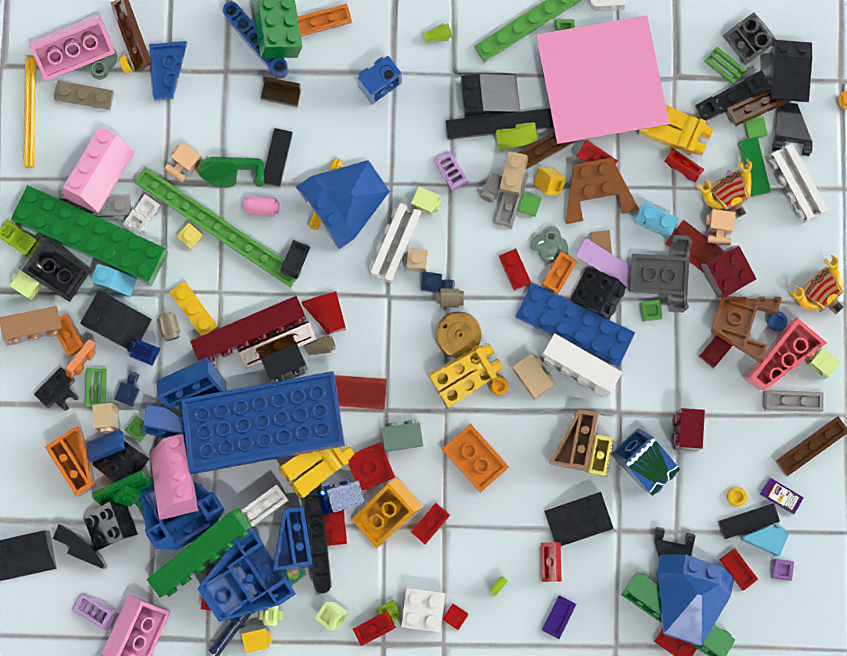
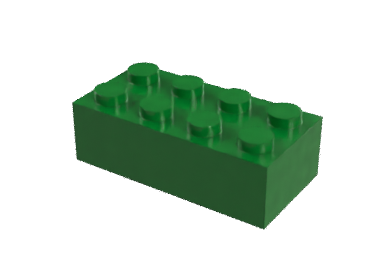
M252 0L261 58H298L302 49V40L295 0Z

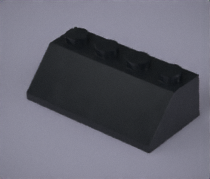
M43 530L0 540V581L57 569L50 531Z

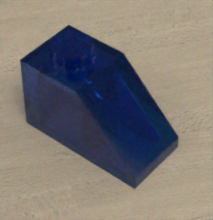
M136 339L135 342L131 341L127 352H129L128 357L147 366H153L161 348Z

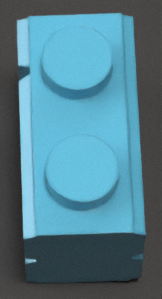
M644 202L634 223L657 234L660 233L661 236L668 239L679 218Z

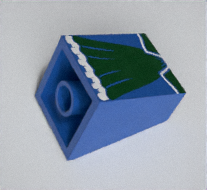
M639 428L611 454L642 489L652 496L660 492L663 486L669 480H672L680 470L656 439Z

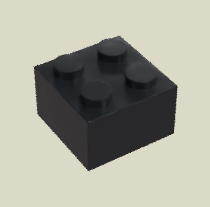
M297 344L261 359L270 381L275 383L287 380L291 376L295 378L305 374V370H308Z

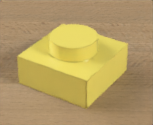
M188 223L176 237L191 250L204 236L192 224Z

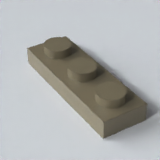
M57 81L54 99L56 101L111 110L114 91Z

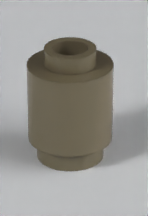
M441 288V291L437 292V303H440V307L459 308V306L464 305V291L457 288Z
M171 312L160 314L157 322L161 336L164 337L165 341L178 339L180 337V329L176 315L171 314Z

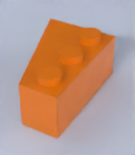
M77 425L45 446L75 496L81 497L96 487L91 462L88 460L87 446L82 427Z

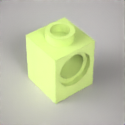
M418 187L411 202V207L432 216L433 212H438L440 208V195Z
M21 270L13 275L10 280L12 283L9 285L31 301H33L43 287L41 283Z
M822 348L819 351L816 350L809 357L810 362L807 365L824 379H827L841 362Z
M326 602L314 619L326 629L336 630L341 627L349 613L336 602Z

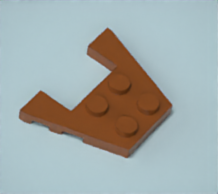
M612 158L573 165L565 219L566 224L583 221L580 201L617 194L621 214L639 211Z
M727 296L721 298L711 332L756 361L763 363L768 345L749 340L750 331L757 310L777 315L782 297H774V299H765V297L746 299V297Z

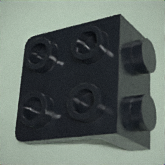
M587 268L574 290L571 300L574 303L596 311L600 316L610 320L616 311V306L625 294L626 286L616 277Z
M124 441L125 449L92 462V465L115 483L141 471L150 458Z
M112 501L83 516L92 543L97 551L120 540L138 535L128 506Z

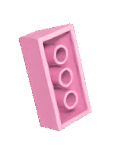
M100 14L29 42L30 49L45 81L115 53Z
M99 127L63 186L64 198L99 213L134 155V151L116 134Z
M179 434L164 438L149 453L160 520L198 511L193 475L189 473L184 435Z
M128 595L101 656H151L170 611L143 599Z

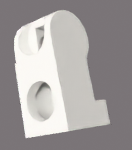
M590 0L589 3L590 7L595 11L624 10L626 5L625 0Z

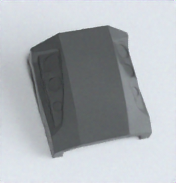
M755 12L723 35L724 39L732 46L745 65H748L771 47L774 39L776 40Z

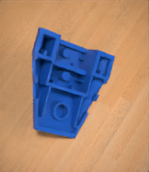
M369 160L313 175L296 186L305 202L311 205L329 232L328 235L338 249H341L356 238L390 192Z
M154 481L153 485L142 489V497L140 499L143 508L145 533L154 549L178 550L196 540L216 524L225 510L216 495L205 490L201 484L194 482L198 511L160 520Z
M253 528L248 531L249 534L240 541L238 539L235 540L234 546L223 555L221 560L197 588L219 622L279 606L296 595L281 572L272 573L274 561Z
M660 555L656 576L659 581L660 591L658 593L659 598H661L663 634L702 646L731 597L734 579L722 566L688 555Z

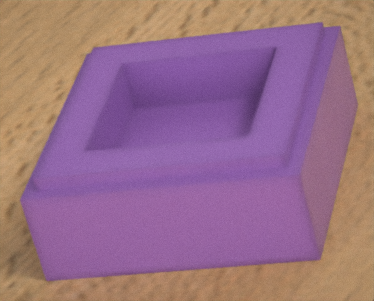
M774 559L771 578L792 581L794 561Z

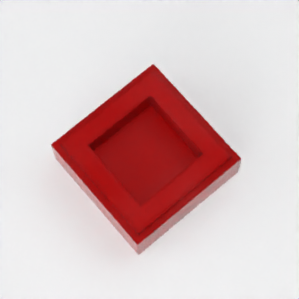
M452 603L442 620L459 630L469 614Z

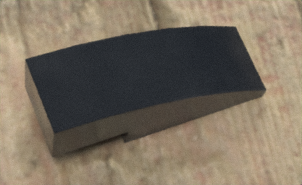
M58 524L52 539L70 546L67 554L99 568H107L106 562L93 545L74 530Z

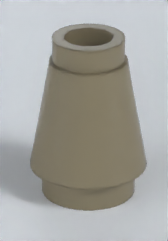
M324 335L306 345L309 356L332 353V350L336 349L331 335Z

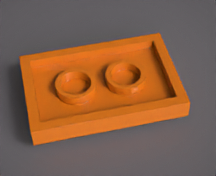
M472 424L468 425L442 448V451L480 493L509 468Z

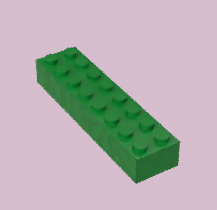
M27 185L11 217L14 223L151 286L168 254L165 247Z

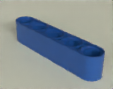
M230 1L225 3L223 13L227 22L276 78H285L289 72L286 60L284 58H261L259 43L251 42L254 37H258L256 25L236 2ZM231 9L237 11L234 15L227 14ZM242 23L248 24L246 29L239 28ZM277 65H283L284 69L282 71H276L275 67Z

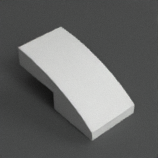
M144 194L135 210L131 211L122 226L139 236L156 215L162 204L149 195Z

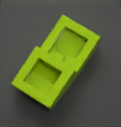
M535 122L516 124V127L512 129L497 130L496 138L499 150L516 148L538 141Z
M8 220L0 228V238L25 256H27L37 241Z

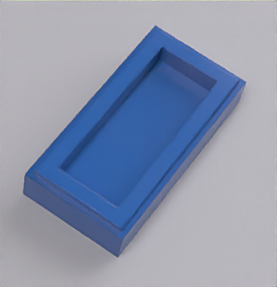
M117 430L88 442V460L94 462L125 449L123 432Z

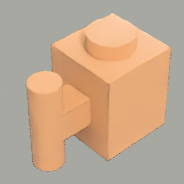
M182 142L171 153L172 160L177 164L173 167L168 163L164 170L183 183L187 177L182 174V171L185 169L192 174L203 159L201 155Z
M712 209L710 214H707L705 225L708 226L709 232L716 233L715 236L708 235V243L730 246L731 238L724 237V234L730 235L733 232L736 212Z

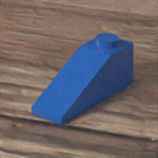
M147 404L141 433L164 438L183 434L185 438L184 422L182 418L167 408L157 404Z

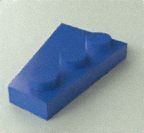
M187 41L149 44L154 101L174 99Z

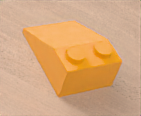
M396 478L389 482L351 520L377 549L423 506L406 486Z

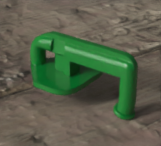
M209 157L199 163L198 175L213 187L230 188L236 184L238 170H255L256 177L253 183L257 187H262L264 185V163L259 158Z

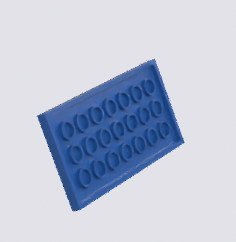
M334 371L282 380L278 383L271 382L181 399L189 473L191 475L345 446Z

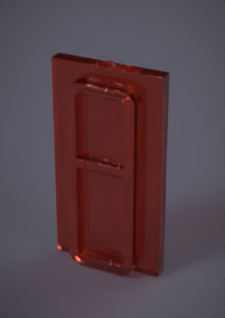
M685 220L673 231V234L665 243L670 247L673 235L688 236L693 241L689 262L703 273L704 271L700 264L723 251L717 244L708 243L707 237Z
M335 375L339 407L385 410L387 379Z

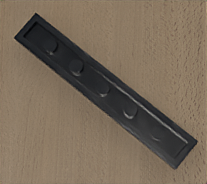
M551 109L446 120L448 140L496 135L497 130L512 129L516 127V124L535 122L536 130L554 128Z

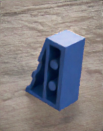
M204 358L157 380V397L167 408L182 406L181 399L227 391L225 379L208 358Z
M304 506L284 509L282 512L272 573L310 568L313 565Z

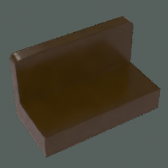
M263 76L264 85L261 100L298 107L302 91L300 83Z

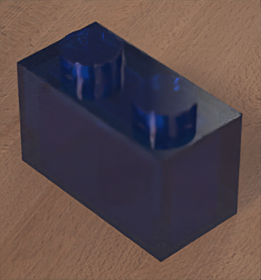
M351 479L339 482L340 486L335 487V484L324 486V491L317 493L323 515L365 503L359 480L351 482Z

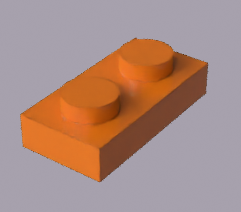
M561 251L541 285L559 294L577 260Z
M64 314L60 317L62 332H58L57 338L66 354L71 357L78 353L85 343L70 316Z
M89 339L66 367V375L69 378L73 379L75 375L78 376L83 371L86 361H91L95 356L96 344Z

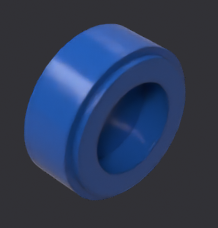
M779 311L777 315L770 314L767 319L768 327L773 331L784 329L787 325L786 315Z

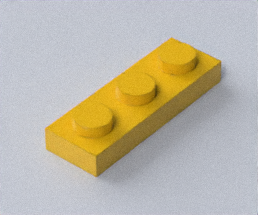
M185 281L169 291L201 336L219 328Z

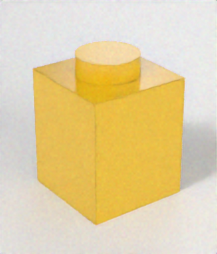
M266 628L241 634L245 653L270 648V643H272L270 631L267 632Z

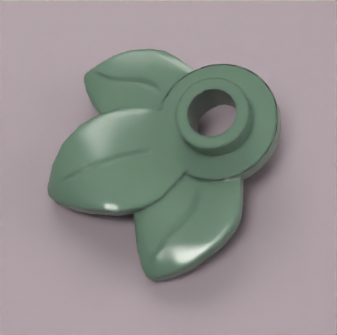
M115 50L114 54L82 66V68L90 71L95 79L102 80L108 76L109 69L115 66L117 52ZM102 68L103 72L97 73V70Z
M547 226L542 231V234L536 235L532 239L531 250H540L541 259L547 264L561 251L568 254V244L561 237L557 227ZM550 232L555 234L553 239L548 238Z

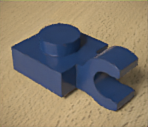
M423 271L421 291L437 293L440 292L441 288H454L455 280H442V274Z
M130 371L127 384L120 383L114 400L133 407L140 389L135 387L140 374Z

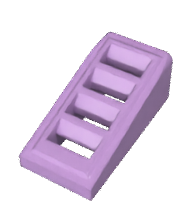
M450 150L433 159L451 192L468 184L467 177ZM449 157V161L442 165L440 164V161ZM453 164V167L446 171L444 170L446 166ZM454 170L457 171V173H455V174H453V175H451V176H448V175H447L448 173H450V172H452V171H454ZM460 176L461 179L452 183V179Z
M85 593L81 594L73 608V611L103 630H109L118 615L117 612ZM86 601H88L89 603L83 611L82 608ZM93 605H95V608L93 609L92 613L89 614L91 608L93 607ZM101 609L102 612L100 613L98 619H96L95 617Z

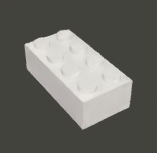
M555 333L541 356L545 365L551 368L553 366L559 368L561 374L566 377L573 376L577 379L576 382L584 387L587 385L594 389L593 392L601 397L603 395L608 396L612 392L622 374L618 369Z

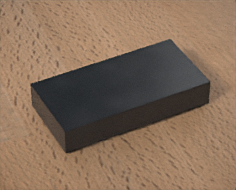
M293 240L280 273L298 279L311 247Z

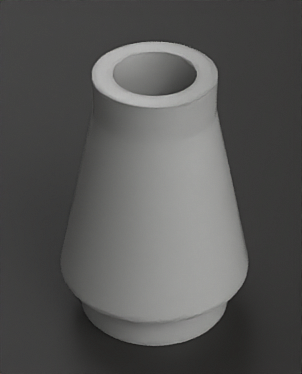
M496 173L492 174L491 178L480 190V197L483 200L492 203L497 199L502 176Z

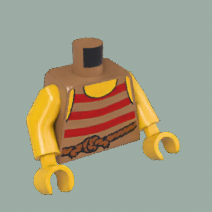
M746 159L747 164L743 167V163L739 161L738 166L742 169L741 172L737 170L713 183L703 179L704 187L697 184L696 187L702 191L706 205L716 210H732L736 212V219L747 214L742 204L749 199L751 194L752 181L750 169L752 168V163Z
M831 254V262L826 258L824 259V263L829 266L828 268H823L802 288L794 286L796 293H789L803 309L822 312L829 307L836 315L844 308L837 300L843 293V284L838 268L839 260Z

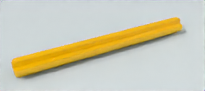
M32 57L25 59L23 164L25 168H34L37 62Z

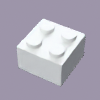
M407 588L401 627L440 633L446 593Z

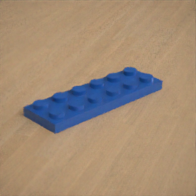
M531 283L515 316L516 319L552 336L554 333L591 355L616 367L620 366L635 334L634 331Z

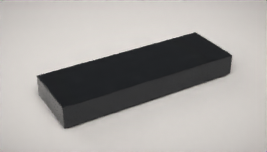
M274 128L264 169V184L281 187L293 132Z
M772 503L719 520L718 523L724 539H728L778 523L780 519L775 504Z

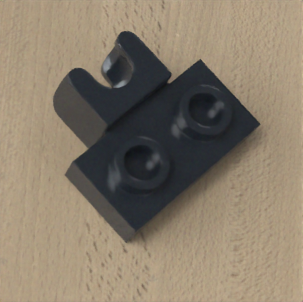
M62 367L34 394L47 408L56 403L64 411L69 410V407L66 405L67 398L71 397L76 401L79 399L69 388L76 380L69 378Z

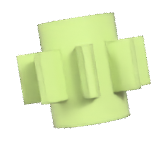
M279 606L259 611V620H263V625L278 626V620H283V611H279Z

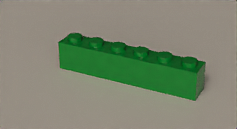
M239 508L230 511L146 580L159 598L166 595L168 597L172 596L178 591L177 587L180 584L184 586L192 580L190 576L194 573L198 575L205 570L206 563H213L220 558L219 553L221 551L227 552L234 546L233 542L236 539L240 541L249 534L248 530L253 526Z
M637 572L632 576L621 595L662 623L661 598H659L658 593L660 591L659 584L651 581L648 575ZM714 624L702 646L692 645L707 656H727L736 639L728 631L720 629Z

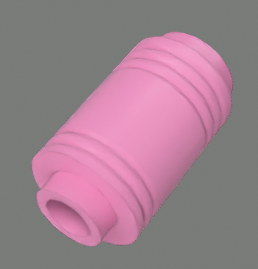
M249 196L244 199L243 211L247 212L248 215L275 217V213H279L280 203L276 201V198Z

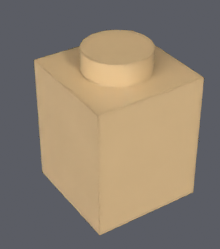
M408 248L407 271L426 272L428 250Z

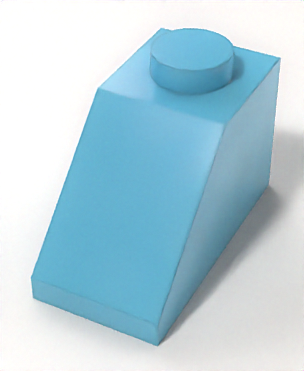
M97 264L91 282L96 286L131 297L137 281L132 276Z
M774 524L773 527L768 526L744 535L741 540L773 555L780 556L789 534L784 532L785 528Z

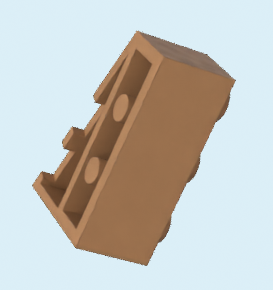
M57 306L0 317L2 338L6 346L24 341L38 340L39 337L43 336L53 337L59 335L58 332H62Z
M579 409L558 449L549 462L551 465L588 472L594 435L597 434L599 413Z

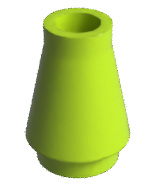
M442 23L424 32L426 43L449 41L450 38H453L448 23Z

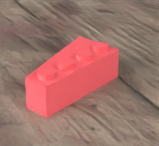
M799 318L791 319L766 350L763 363L757 362L744 379L757 390H766L785 376L786 373L798 366L799 363L810 357L816 350L827 344V342Z

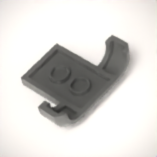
M673 235L670 256L632 253L629 292L667 295L668 312L684 313L689 308L687 304L689 259L693 241L688 236Z

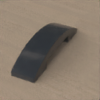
M762 70L737 85L696 104L695 108L700 117L708 121L725 113L727 108L762 93L771 86Z

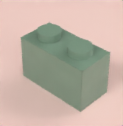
M416 420L404 421V425H397L396 422L387 423L382 428L385 452L423 447L420 422L416 423Z

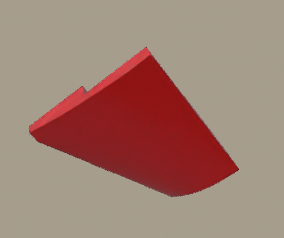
M336 291L302 301V306L328 335L346 330Z

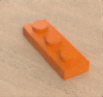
M347 3L298 16L300 34L302 37L351 24L352 19Z

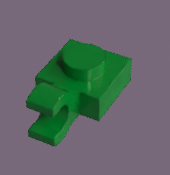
M124 485L114 495V502L130 507L135 504L143 511L140 499L142 497L141 490Z

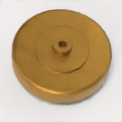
M459 311L448 313L441 318L436 326V343L440 350L448 356L458 358L472 350L474 346H479L482 333L480 325L468 313Z

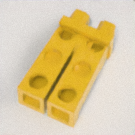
M666 105L669 124L640 129L638 135L686 152L685 154L691 156L694 153L702 156L707 145L698 142V138L701 136L709 140L714 129L705 125V120H699Z
M489 343L480 347L476 345L462 356L435 371L432 370L427 373L440 398L448 408L487 383L490 379H495L497 377L496 374L504 368L499 359H495L490 363L487 360L488 356L495 353Z
M346 446L342 450L338 447L300 454L279 466L278 469L287 482L294 480L289 485L298 498L301 499L342 466L347 465L354 452L349 446ZM319 460H321V462H319L317 465H315L310 470L301 475L299 478H297L301 473H303L308 468L317 463Z

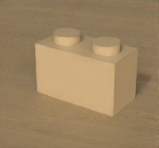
M508 151L500 185L501 192L520 196L528 162L527 155Z
M531 353L514 365L512 370L535 400L554 386L552 383L554 379L548 371L544 372L541 367L543 363L537 355L534 357Z
M113 403L92 405L95 429L104 434H110L120 429L117 405Z

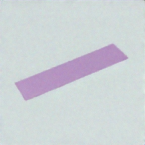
M585 238L576 256L599 271L618 278L629 289L631 266Z

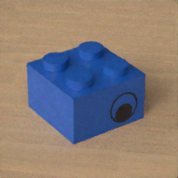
M389 56L385 58L380 57L374 62L373 67L370 69L365 68L357 77L359 89L372 105L402 84V73Z

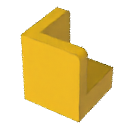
M539 167L534 185L546 195H561L566 177L553 167Z

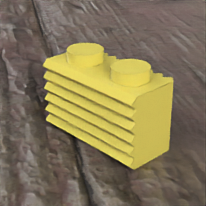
M594 435L588 474L602 477L608 476L612 447L615 442L612 437Z

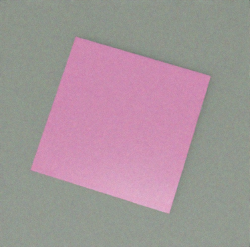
M647 15L536 35L557 144L669 124Z

